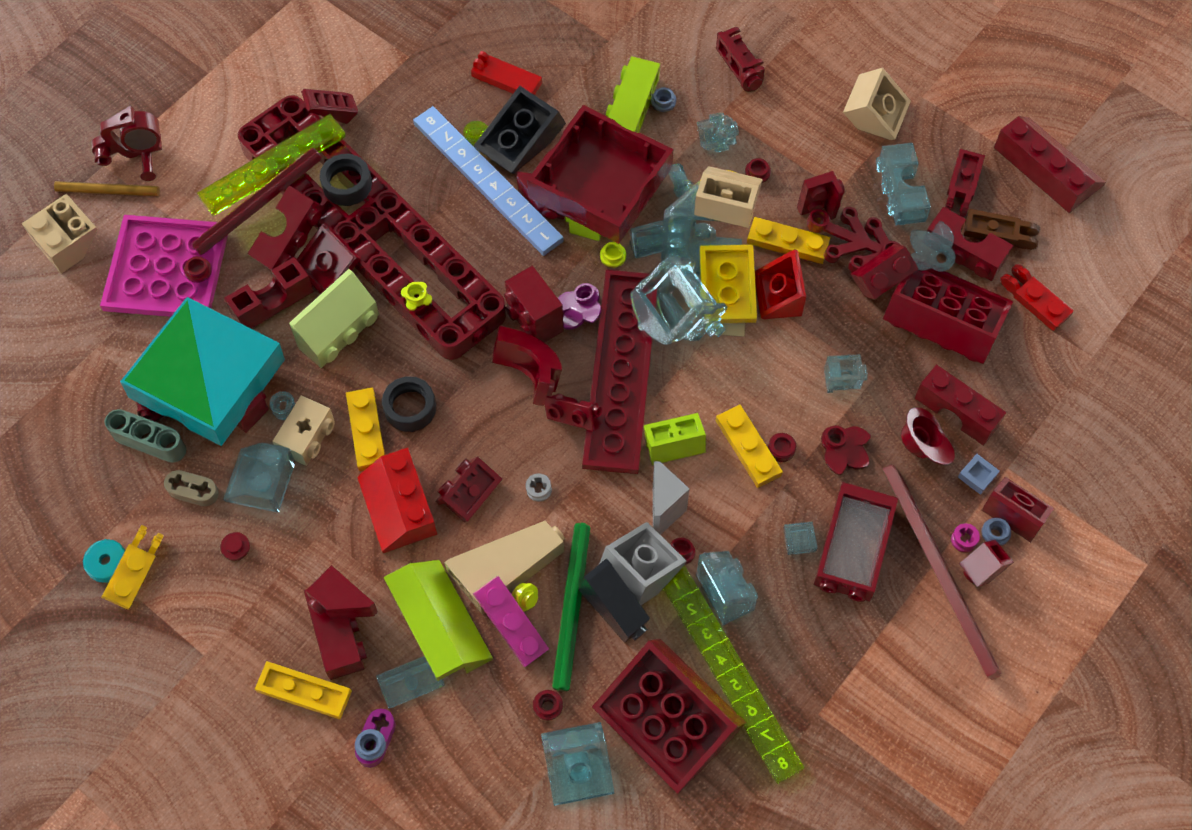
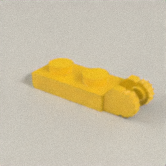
M143 525L140 526L132 543L127 546L101 597L128 610L156 557L154 554L164 535L157 533L151 542L148 552L137 548L147 532V527Z

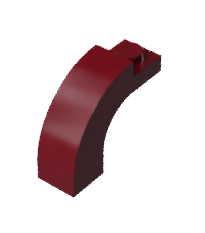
M499 326L492 363L512 367L525 373L534 385L533 404L544 406L546 397L552 396V393L556 392L561 376L562 365L558 356L547 344L538 338L516 329Z

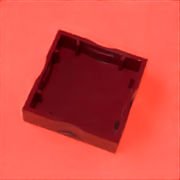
M582 105L563 131L559 142L544 156L527 179L528 197L619 244L672 169L674 149L641 133L626 129L615 120Z

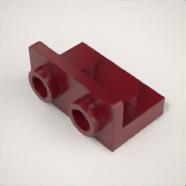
M834 171L804 180L797 204L800 215L810 213L815 209L822 210L825 208L830 219H835L841 206L843 194L845 193L843 182L837 179Z
M478 456L470 460L467 458L463 460L455 470L458 473L452 481L448 479L437 491L440 496L435 502L439 505L444 504L464 523L469 521L502 481V478Z

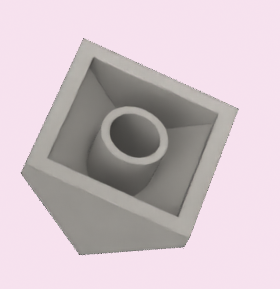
M654 461L653 528L661 535L687 511L690 489L661 462Z

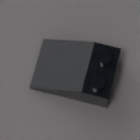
M519 86L474 144V148L514 174L551 144L566 122L558 110L522 86Z

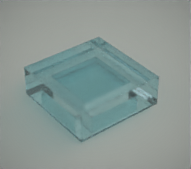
M813 521L784 524L783 530L788 555L817 551L818 547Z

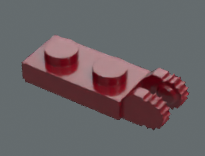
M964 149L959 150L946 194L948 198L945 208L952 210L954 197L964 199L959 216L966 217L970 201L973 200L985 155Z

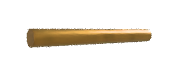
M59 181L54 183L55 192L159 197L160 194L159 186Z

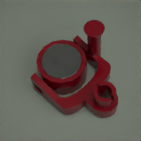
M130 105L113 117L101 122L100 136L92 140V152L95 155V163L100 166H107L111 164V155L119 153L126 158H134L141 155L143 173L140 175V178L144 181H153L156 178V175L153 173L152 152L162 150L159 120L157 117L145 111H134V108ZM120 128V138L113 132L114 129Z

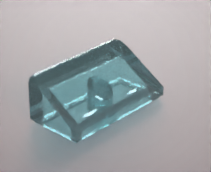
M681 216L630 229V246L635 258L680 248L685 244Z
M425 656L376 676L388 709L445 686L443 679L437 681Z

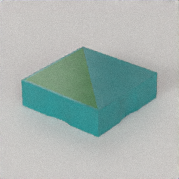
M186 297L120 382L128 398L160 415L178 420L189 430L222 446L245 415L251 401L266 387L285 361L279 342Z

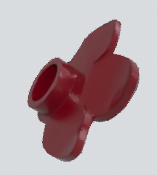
M835 425L826 428L821 436L822 446L826 449L824 455L826 465L837 475H841L846 466L855 469L868 467L870 464L869 457L863 445L870 440L871 435L866 430L857 426L844 429L841 426ZM830 438H837L839 443L831 442Z

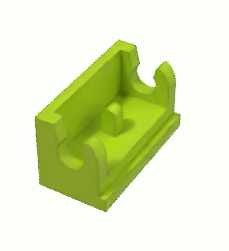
M698 413L644 425L646 448H649L651 465H654V461L664 463L706 453V434Z

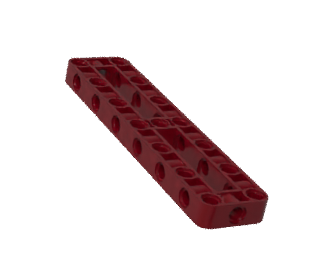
M295 95L282 98L243 125L237 133L244 155L269 181L294 162L278 145L288 136H298L306 144L307 150L310 148L316 149L322 158L320 162L323 165L333 156L340 154H353L360 157L319 115L308 112L305 102ZM368 163L372 179L371 191L367 198L363 200L365 204L350 215L339 205L330 202L325 197L323 189L307 173L289 185L325 207L322 211L321 219L313 226L318 230L323 223L328 224L361 258L355 266L358 272L445 359L454 360L461 357L504 323L506 310L503 296ZM343 171L336 174L339 181L347 189L354 187L361 180V175L355 171ZM287 188L284 189V190L281 192L283 195H284L285 191L287 190ZM393 231L404 242V246L424 266L427 264L437 274L438 280L458 300L461 298L468 306L452 318L433 299L429 305H421L416 310H409L406 307L407 301L405 297L401 295V290L415 281L375 241L387 232ZM489 308H497V309L494 310V311H488V310H487V309H489ZM448 340H456L451 344L446 343Z

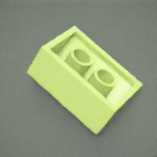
M348 269L289 324L299 350L322 368L325 364L335 360L339 351L347 344L353 343L366 326H371L376 321L379 312L376 301L356 275Z

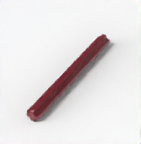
M310 148L193 241L191 245L194 250L200 255L207 252L320 162L322 158L319 152L314 148Z

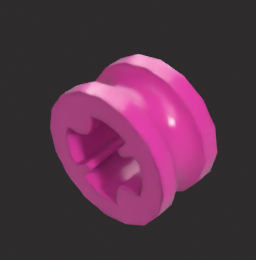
M967 523L957 526L951 536L954 548L964 553L972 551L980 539V534L976 527ZM967 533L971 536L969 539L970 543L968 540L966 542L961 541L962 534L964 536Z

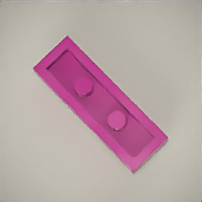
M499 576L494 577L472 593L524 667L549 650Z

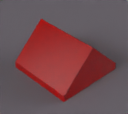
M794 249L755 271V285L762 319L798 317L803 314L806 292L798 250Z

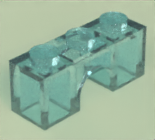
M913 142L882 146L880 156L876 158L878 173L881 172L883 177L882 191L888 196V213L890 216H893L895 226L926 222L931 209L925 185L914 187L907 185L903 181L914 179L919 163Z

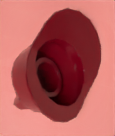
M915 407L910 409L906 415V424L901 430V440L905 448L919 458H929L940 465L951 464L955 459V452L936 418L924 408Z

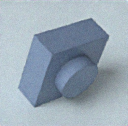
M976 454L960 472L958 478L981 495L1000 471Z

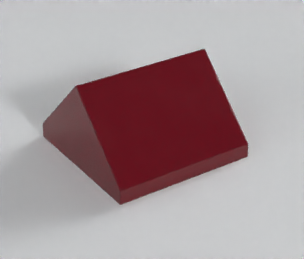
M1004 477L993 490L981 511L992 518L1005 520L1013 532L1031 543L1054 508L1007 477Z

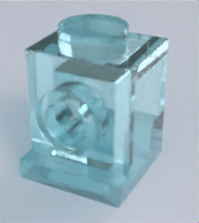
M861 354L827 356L824 367L827 393H833L834 390L861 389L863 381H867V366L862 364Z

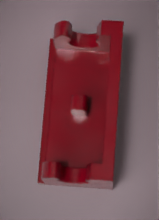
M733 27L724 32L717 33L716 50L739 82L741 74L751 67L761 70L764 74L765 69L761 66L764 62L762 59H755L742 41L740 34H738L741 32L740 29Z

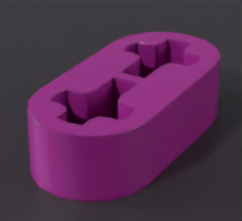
M380 708L371 712L363 727L362 732L368 729L377 730L374 722L375 720L381 721L382 717H385L387 724H389L388 727L380 729V733L386 741V749L381 757L373 761H366L360 758L355 751L356 758L364 767L371 768L381 763L395 731V719L386 709ZM372 741L366 744L365 749L370 748Z

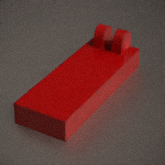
M480 51L471 69L472 77L512 94L519 86H522L535 95L542 84L541 76L490 56L484 51Z

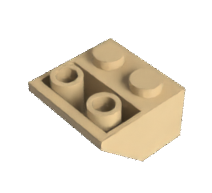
M708 166L703 172L698 187L694 215L749 228L763 179Z
M67 194L22 223L31 240L61 274L84 258L97 232L96 226Z

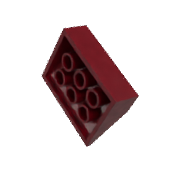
M914 258L919 269L899 283L892 295L883 320L888 321L894 327L906 329L919 338L935 342L946 350H953L964 355L970 361L984 364L1013 301Z
M661 639L649 640L592 706L677 794L706 767L746 724Z

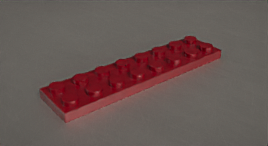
M606 270L590 395V402L598 403V406L602 408V413L600 417L593 419L595 430L586 429L582 469L628 474L639 473L659 274Z

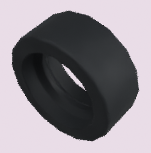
M353 154L336 155L327 160L320 170L319 178L325 197L339 206L358 204L367 198L371 191L372 179L367 163L361 157ZM343 171H355L361 175L360 182L349 189H337L332 187L330 183L336 174Z
M405 376L396 379L387 386L383 393L382 406L386 419L394 428L400 431L415 432L421 430L431 423L436 414V401L432 388L425 380ZM417 392L424 396L426 403L425 408L419 414L403 417L395 413L393 409L394 400L403 393Z

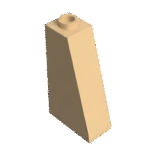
M543 521L450 558L444 563L447 573L483 615L486 612L472 593L496 576L500 577L509 592L512 593L517 585L526 582L564 552L563 540L565 538L556 526L551 528L546 521Z

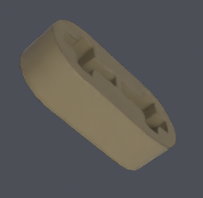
M176 470L170 472L164 480V487L169 495L178 500L200 506H209L215 503L219 496L217 486L207 477ZM182 480L184 485L187 486H178L175 490L173 483H179ZM206 487H208L210 490V494L205 493L203 497H201L200 493L195 489L204 491Z

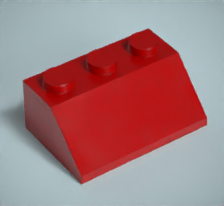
M408 447L380 456L357 477L383 553L438 535Z

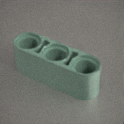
M121 409L109 412L105 418L106 428L114 440L120 444L172 463L180 461L186 454V445L178 432L170 427ZM121 424H125L123 428L117 429ZM150 433L147 438L141 439L143 435ZM175 442L174 446L166 448L168 444Z

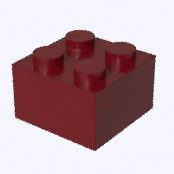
M533 265L505 281L506 293H504V297L507 301L505 309L511 320H517L521 325L520 330L522 332L530 334L545 343L564 331L563 304Z

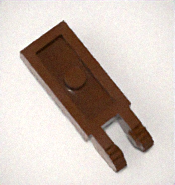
M968 209L963 236L984 240L989 233H992L1013 246L1017 245L1021 249L1034 250L1038 247V240L1030 236L1038 235L1040 227L1035 223L1022 221L1021 218Z

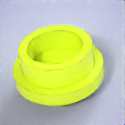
M607 243L600 251L601 262L611 268L621 266L626 261L625 248L620 243Z
M520 583L512 592V596L523 612L533 608L538 600V589L531 583Z

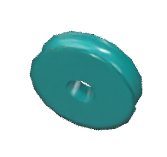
M110 539L95 542L84 554V570L90 578L97 582H109L125 552L124 547L117 541ZM110 557L109 563L101 564L103 558Z

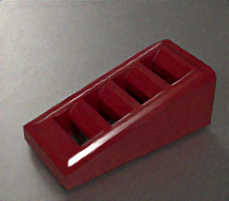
M303 89L301 91L306 108L310 113L348 124L358 114L352 94Z

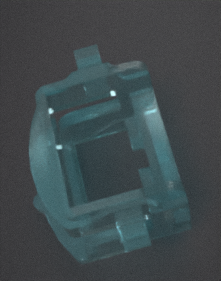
M667 257L631 292L632 306L639 322V330L646 331L653 339L665 345L682 339L699 341L705 333L710 337L714 334L719 337L726 330L720 320L728 307L725 303H717L693 271L696 263L694 260L689 259V257ZM657 287V304L662 317L646 296ZM676 288L680 290L685 297L686 304L691 308L687 314L671 294Z

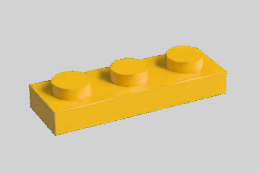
M754 217L746 244L783 254L796 249L798 250L799 258L823 264L825 259L824 252L829 245L831 237Z
M373 387L346 392L359 471L366 470L380 456L385 455Z
M737 405L716 416L715 421L757 488L782 476L783 471L741 405Z
M266 661L255 687L258 693L340 720L352 692L350 688Z

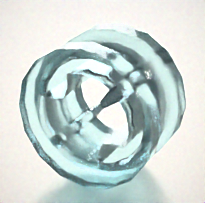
M278 392L271 397L269 405L276 418L286 420L296 403L290 393ZM286 401V409L280 410V402Z

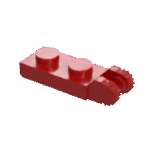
M1016 264L1011 268L1015 278L1010 274H1004L1000 278V283L1014 295L1013 298L1052 331H1055L1074 312L1072 308L1034 276L1032 277L1030 272L1021 264Z

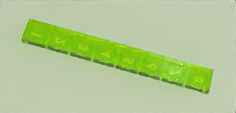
M684 565L663 589L732 708L746 722L744 725L746 732L774 780L779 784L801 772L805 767Z

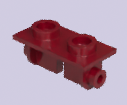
M560 393L547 396L544 403L547 419L591 431L595 430L593 419L600 417L602 413V408L596 402L591 403L581 400L578 403L577 399L563 396Z

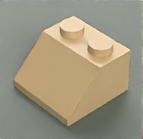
M884 68L859 74L843 113L857 129L889 140H895L911 100Z

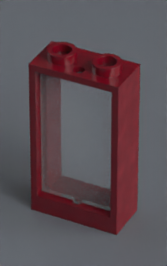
M842 482L813 585L818 586L820 590L827 593L839 592L848 595L851 600L857 602L871 601L877 585L896 510L897 497Z

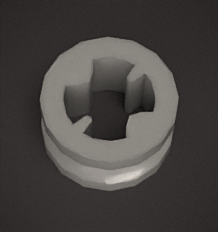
M538 473L527 479L526 491L529 498L533 501L541 502L550 497L552 492L551 482L546 475ZM541 482L546 489H541V493H536L532 486L536 487V483Z

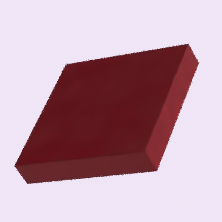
M324 223L297 257V261L308 274L311 284L320 294L348 269L352 271L361 259L328 224Z

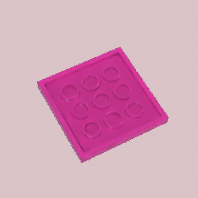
M124 215L100 304L101 309L107 312L171 317L186 297L212 308L228 235L203 255H200L192 247V242L217 222ZM195 256L208 260L212 267L210 277L200 283L189 281L184 273L186 262Z

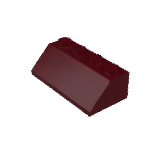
M1018 116L1000 130L994 148L1068 213H1071L1105 185L1106 182L1031 118Z

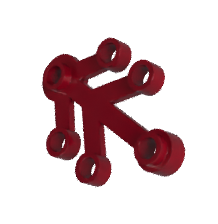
M845 207L840 215L841 221L844 224L850 225L853 232L831 223L826 211L821 209L812 210L807 219V226L811 232L820 233L824 231L849 242L838 246L829 245L824 252V258L827 262L836 263L840 256L862 250L873 252V254L863 257L859 255L853 256L848 264V268L852 273L893 244L900 245L896 241H889L882 229V222L876 217H870L863 228L857 217L858 212L853 207ZM867 233L874 235L877 242L870 240Z

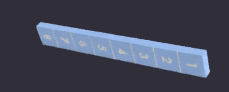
M434 106L413 119L414 125L543 256L563 242V236Z

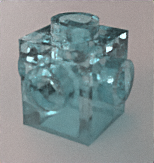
M714 113L709 115V119L697 122L700 144L705 150L714 149L715 152H721L730 149V145L737 144L736 136L739 135L737 123L733 121V118L724 115V113Z

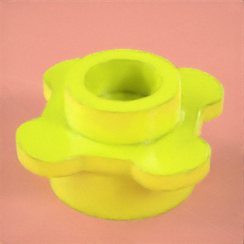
M412 282L401 290V295L405 297L407 301L406 307L409 310H416L418 306L431 304L432 296L427 293L426 283Z

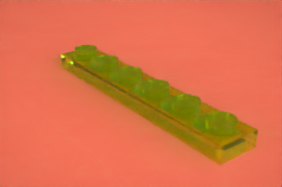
M329 114L197 192V195L210 214L214 216L263 187L310 148H314L320 153L345 138V132Z

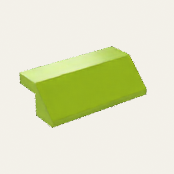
M440 560L410 563L384 577L437 681L462 668L465 669L466 673H469L493 660Z

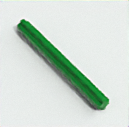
M576 523L573 528L552 688L559 692L569 691L582 599V594L578 589L585 576L591 529L586 523Z

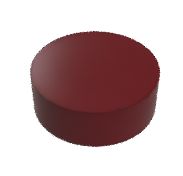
M777 433L770 438L768 449L777 462H787L795 455L797 445L791 435Z

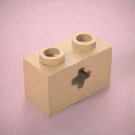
M301 395L273 440L277 452L307 466L311 458L314 459L318 455L321 448L320 443L325 435L328 436L334 428L335 421L331 409Z

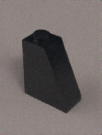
M606 558L583 578L578 590L624 643L630 638L636 641L648 630L645 625L650 620V617Z

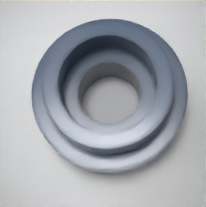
M662 87L653 93L651 104L657 111L668 112L675 107L676 96L671 89Z
M991 518L984 523L981 533L986 542L996 539L1000 546L1009 541L1011 528L1005 520ZM991 530L999 531L1000 536L993 535Z
M374 729L361 732L355 740L356 753L366 761L378 759L386 749L384 736ZM369 741L376 742V747L371 751L366 750V744Z

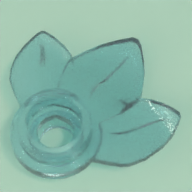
M939 221L932 233L923 230L911 231L910 242L915 250L911 256L918 266V270L924 271L933 268L936 271L942 272L949 270L955 263V253L951 247L954 242V235L944 222ZM944 254L946 262L939 263L936 259L937 255Z

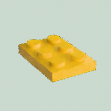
M753 245L700 246L702 324L756 323L757 308Z

